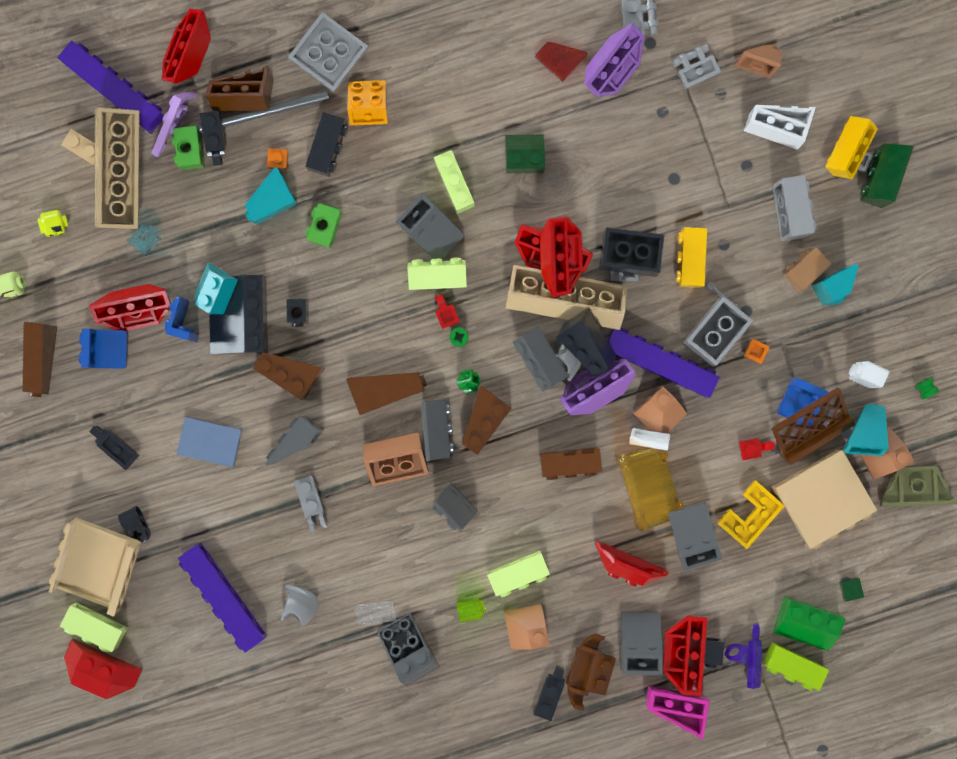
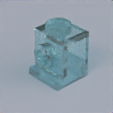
M142 224L127 241L140 253L147 255L161 238L157 235L159 231L151 224L149 226ZM146 234V239L142 240L141 238Z

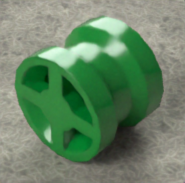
M455 328L451 331L449 338L455 347H463L467 344L469 336L463 328Z
M932 377L926 378L914 385L916 390L920 391L921 399H927L940 391L934 385Z

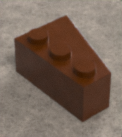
M268 65L262 66L261 70L251 72V70L244 71L245 74L233 77L232 74L210 80L206 98L212 110H269L274 79Z

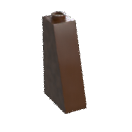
M24 322L23 392H28L31 397L41 398L42 394H49L58 326Z
M418 372L351 377L346 379L359 415L426 391L424 387L427 386L424 375L420 376Z

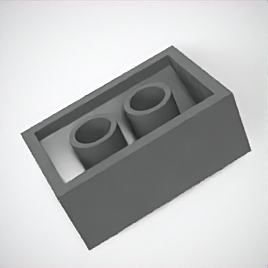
M539 326L513 341L516 351L521 355L527 369L530 370L542 392L569 377Z
M446 400L422 402L426 460L450 458V453H454L453 442H449V434H452V423H448L447 415H451L450 403L446 404Z

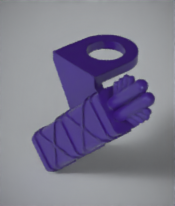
M758 623L753 624V640L749 641L748 646L731 644L725 650V657L728 660L748 665L747 688L750 689L760 688L762 640H759L760 627ZM732 649H739L738 654L735 656L729 655Z

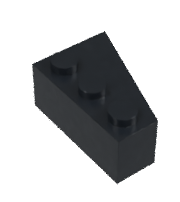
M587 307L563 324L556 338L596 378L609 370L616 355L607 338L602 336L599 330L600 325L594 321L590 307Z

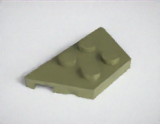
M911 466L893 472L880 501V506L957 503L956 499L949 492V487L946 481L942 479L941 472L937 466Z

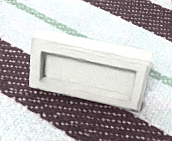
M633 428L629 444L668 450L671 434Z

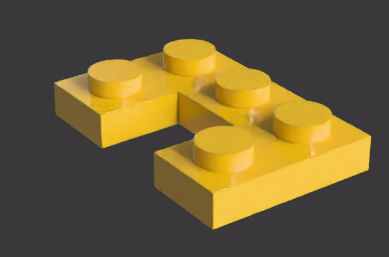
M756 480L742 493L756 507L743 521L731 509H728L717 522L721 528L745 549L750 547L784 508V505Z

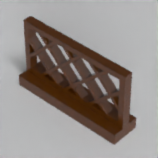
M837 387L771 429L778 444L780 456L791 465L855 426V423L849 416L842 392ZM837 396L835 403L829 404L831 399ZM821 407L817 415L813 414L816 408ZM830 408L828 416H824L826 409ZM804 417L801 425L796 424L800 418ZM810 418L815 419L811 426H807ZM787 428L784 435L779 434V431ZM793 429H798L795 436H790Z

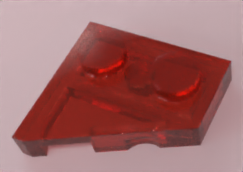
M547 41L537 52L535 58L560 81L564 82L585 59L588 53Z

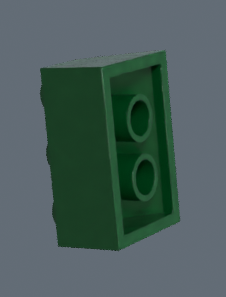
M885 143L875 149L872 157L874 162L867 171L866 177H868V180L861 189L860 195L862 197L860 201L879 208H884L896 201L914 146Z

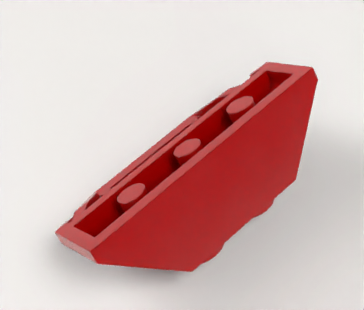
M189 8L187 15L176 26L162 61L163 75L161 79L163 81L177 84L198 74L211 41L204 11Z
M568 216L549 218L540 234L541 274L551 296L556 297L571 294L573 286L583 271L582 232Z
M521 224L514 243L525 265L541 270L540 234L543 228ZM583 246L582 273L586 272L593 253Z
M146 284L112 291L91 303L89 308L95 323L103 324L115 330L128 331L160 324L170 310L171 302L165 288Z
M595 540L594 544L605 570L608 571L609 576L615 579H619L620 576L626 579V583L636 587L637 584L644 586L669 574V571Z
M686 616L665 632L662 671L682 695L702 696L707 617Z
M75 639L71 640L64 656L71 685L106 700L134 688L143 670Z

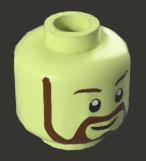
M8 272L0 275V296L10 299L24 293L26 280L23 276H20L17 272Z

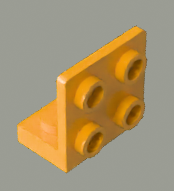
M385 80L348 82L347 110L350 126L388 124Z

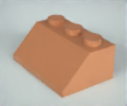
M419 432L362 445L364 463L373 487L428 475Z

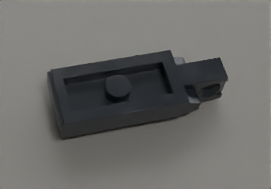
M220 111L199 113L207 156H212L213 166L223 165L221 155H225L226 146Z
M96 425L89 431L97 438L95 440L96 446L124 470H128L140 456L107 428L103 430Z
M556 665L553 675L548 674V677L545 678L533 715L552 721L565 686V679H562L564 668Z

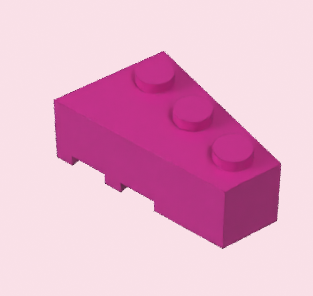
M648 685L645 702L648 710L703 740L710 702L705 695H682L678 690Z

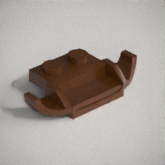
M590 635L583 640L579 647H576L566 681L570 702L576 710L584 711L583 697L584 695L588 696L589 692L606 695L616 658L600 654L601 651L598 650V646L601 640L605 639V636Z

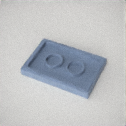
M185 417L177 455L234 467L242 430Z

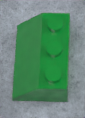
M784 596L773 633L829 651L839 639L846 618L840 614Z

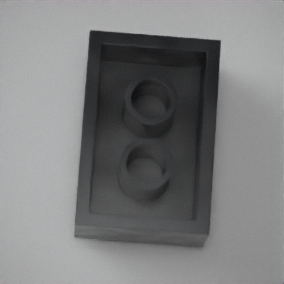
M606 227L603 232L599 270L657 277L661 270L664 234Z

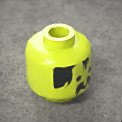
M58 210L41 213L40 218L37 219L41 234L45 233L47 237L64 234L65 227L68 226L66 215L61 216Z

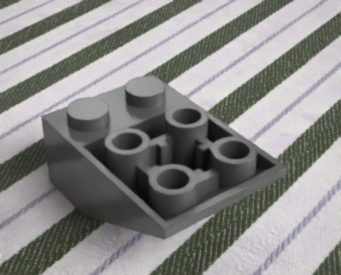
M422 193L395 221L397 226L433 259L439 258L443 260L465 236Z
M306 416L294 418L289 425L290 431L286 434L284 433L279 438V446L272 449L266 456L268 460L265 465L275 464L312 446L324 429Z
M452 483L437 495L433 501V509L440 516L444 514L448 519L447 524L454 531L458 529L461 532L478 512Z
M706 502L668 513L678 557L684 571L722 560Z
M621 611L620 669L622 673L629 675H662L663 653L660 612Z
M410 612L377 631L399 681L405 686H409L440 668L432 649Z

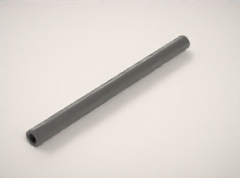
M328 91L269 105V110L246 111L222 117V127L329 101ZM198 123L199 131L203 133L201 123Z

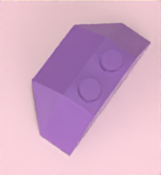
M634 23L629 24L610 36L586 66L584 84L596 97L617 94L640 65L645 36Z
M614 359L609 370L596 378L586 369L574 376L571 381H568L560 401L570 415L592 414L623 395L636 376V372L626 359Z

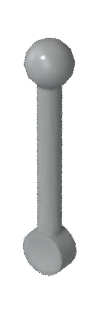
M709 282L707 284V288L709 290H713L720 297L724 296L727 300H729L717 288H715V284L713 282ZM731 302L733 305H735V306L739 309L738 304H734L733 302Z

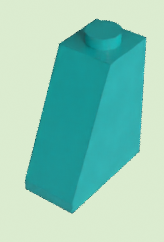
M277 167L271 171L245 204L247 209L245 215L249 222L253 221L258 225L297 205L282 173Z
M877 404L865 405L848 438L843 453L883 456L889 449L885 406H878Z

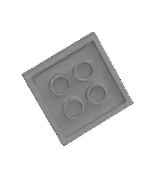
M322 12L288 58L335 93L369 47Z

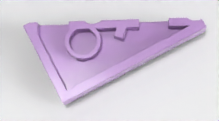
M190 90L174 95L169 102L170 108L163 117L162 121L164 123L151 154L159 157L167 146L165 142L168 134H174L173 128H178L183 117L188 112V107L186 106L188 101L192 98L196 99L198 93Z

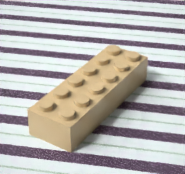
M95 108V226L98 228L138 229L139 111Z
M513 265L506 309L570 320L587 307H590L594 321L598 322L600 326L620 330L625 315L627 286L579 277L572 288L571 294L552 297L543 279L541 270Z

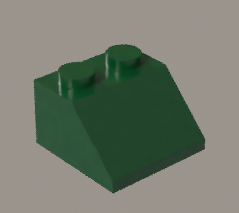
M543 134L505 135L506 174L544 173L545 146Z

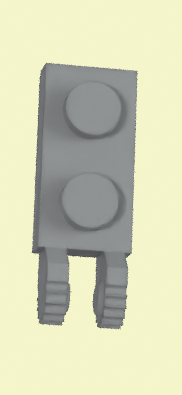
M313 475L294 481L311 532L316 531V525L312 517L316 514L319 515L321 526L323 528L327 527L323 504Z

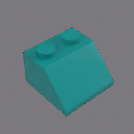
M207 263L194 294L195 305L209 314H224L238 279L215 265Z
M857 263L845 267L812 285L822 306L826 304L833 306L846 300L845 296L851 293L859 267Z

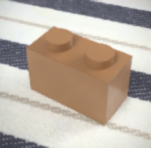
M816 247L811 250L807 248L800 254L801 259L797 263L793 261L786 267L787 272L783 276L798 292L806 289L831 265L830 261Z

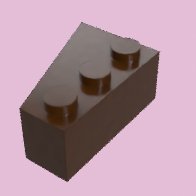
M263 352L252 369L300 400H305L325 368Z
M480 386L462 444L478 455L512 408Z
M597 447L539 453L542 477H546V480L558 479V476L563 475L566 478L577 477V474L591 476L596 475V472H603L600 448Z

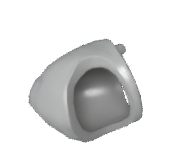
M556 339L554 353L569 376L567 380L571 381L582 363Z
M285 585L284 589L288 591V599L280 621H283L288 616H293L303 627L315 616L319 607L318 599L312 592L306 589Z

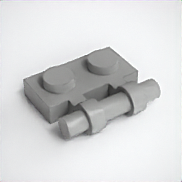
M621 0L624 27L634 23L644 36V30L650 29L651 36L658 34L657 27H659L658 20H656L655 11L657 7L654 0H646L647 4L641 5V0ZM648 12L649 21L643 22L642 13Z
M707 44L701 47L697 46L693 48V51L687 54L682 53L678 55V58L672 60L674 68L679 65L683 67L677 74L685 90L721 73L714 56L711 55L706 58L704 53L709 52ZM694 58L698 59V62L690 65V60Z

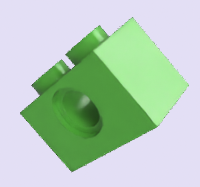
M197 126L173 128L174 134L171 135V139L176 149V153L173 155L175 165L181 170L205 168L202 137ZM190 144V151L184 152V147Z
M318 203L317 208L314 207L312 211V225H309L306 230L307 240L310 243L331 249L343 214L342 211ZM322 221L328 223L325 230H319L318 228L319 223Z

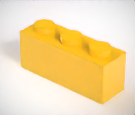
M850 116L825 166L833 176L853 180L878 130L871 119Z
M684 227L681 232H678L677 237L680 251H677L676 256L679 270L676 271L675 281L678 282V287L702 288L705 286L707 228Z

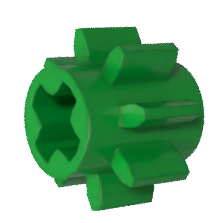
M473 369L461 371V376L457 378L458 388L464 390V393L477 391L476 386H479L481 382L479 374L473 372Z

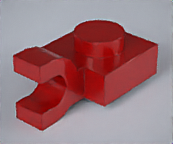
M442 294L436 296L435 299L440 310L435 311L442 329L460 322L453 304L447 306Z
M758 438L738 441L743 461L762 457L761 451L775 449L774 441L759 443Z

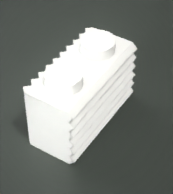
M869 361L856 362L849 370V379L867 388H881L887 379L889 371Z

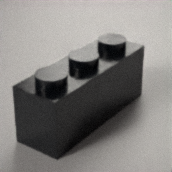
M325 112L322 113L305 165L307 170L330 177L331 172L334 173L337 165L335 159L337 154L340 155L343 146L341 144L342 137H346L348 132L347 122L344 118Z

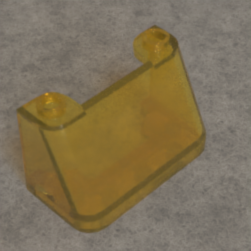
M641 447L614 455L617 465L619 464L620 469H622L620 473L624 479L633 509L632 513L636 516L634 519L636 529L644 531L669 521V512L684 508L682 501H678L665 458L668 456L667 450Z

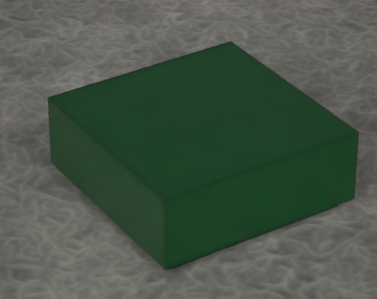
M860 578L839 582L845 602L864 597Z

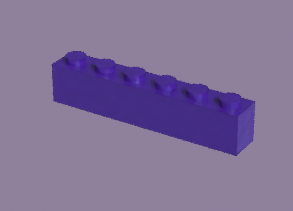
M71 40L57 59L119 109L138 110L139 125L152 134L163 120L164 115L161 113L163 109L155 102L152 104L147 102L148 97L140 90L135 92L131 89L133 85L125 78L121 81L116 77L118 73L110 66L105 68L102 65L104 61L95 54L90 56L87 53L89 49L79 42L77 45Z
M620 327V330H612L608 342L617 357L626 359L638 367L705 398H711L720 378L715 375L716 371L707 367L704 370L698 367L699 364L690 359L684 361L680 359V354L673 351L669 354L663 351L664 347L655 343L650 345L641 336L636 335L633 337L628 335L629 331Z
M202 543L195 545L178 558L182 570L187 571L191 576L190 581L201 590L202 598L213 607L214 615L223 621L224 629L228 634L233 635L235 644L240 650L246 653L267 637L265 631Z

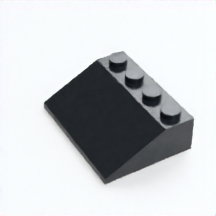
M264 275L233 276L238 281L224 314H209L210 354L268 353L266 277Z

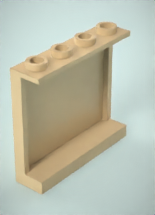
M839 449L834 450L771 487L774 494L779 496L805 541L804 546L809 549L821 547L823 545L822 542L825 540L835 539L840 535L839 532L844 529L850 530L854 528L858 521H865L873 516L872 513L877 511L843 450Z
M76 517L64 527L63 533L65 536L58 548L60 554L54 562L55 572L49 580L51 585L49 592L52 593L55 589L63 590L108 607L107 614L115 616L122 608L141 541Z

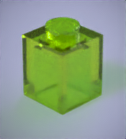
M479 596L456 602L460 623L482 619L483 612H486L484 600L480 601Z

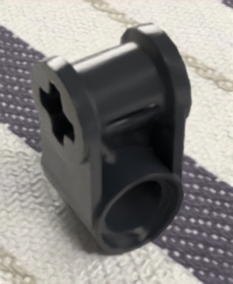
M138 506L132 507L118 515L119 522L128 537L141 541V544L149 540L151 532ZM141 532L142 536L138 538L137 534Z

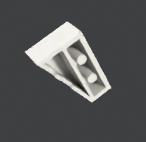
M755 105L748 116L744 131L798 150L806 140L816 107L798 108V106H792L791 108H784L774 105Z

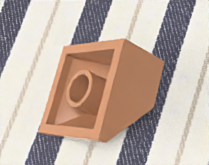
M762 45L742 53L735 66L771 78L781 66L782 51L773 45Z
M662 386L633 414L650 431L668 434L687 412Z
M887 427L889 449L883 456L860 455L873 479L896 472L915 462L906 445L890 427Z
M541 604L504 611L511 649L532 650L550 646Z

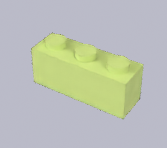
M452 150L434 157L435 164L456 213L459 214L473 208V198Z
M436 258L431 259V262H423L421 259L408 262L409 290L467 287L466 260L451 258L450 261H442V259Z
M538 551L487 572L495 595L505 597L511 594L513 589L518 588L522 590L535 580L537 583L546 580L550 573L541 551Z
M78 602L70 605L60 627L65 629L66 633L82 637L84 642L94 643L105 652L116 650L128 627Z

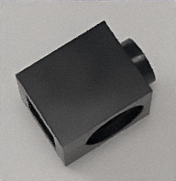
M287 299V323L292 324V327H304V323H309V301L307 299ZM297 308L302 310L300 318H294L293 312Z
M706 637L705 666L709 668H717V665L723 666L724 641L721 638Z

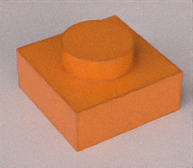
M268 148L267 168L274 169L277 167L280 170H287L289 151L286 149Z
M752 338L743 356L758 364H762L770 347Z

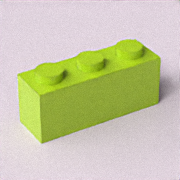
M771 642L762 661L767 666V671L776 675L778 672L784 674V678L793 683L797 680L802 683V687L810 691L813 688L820 691L829 672V669L774 642Z

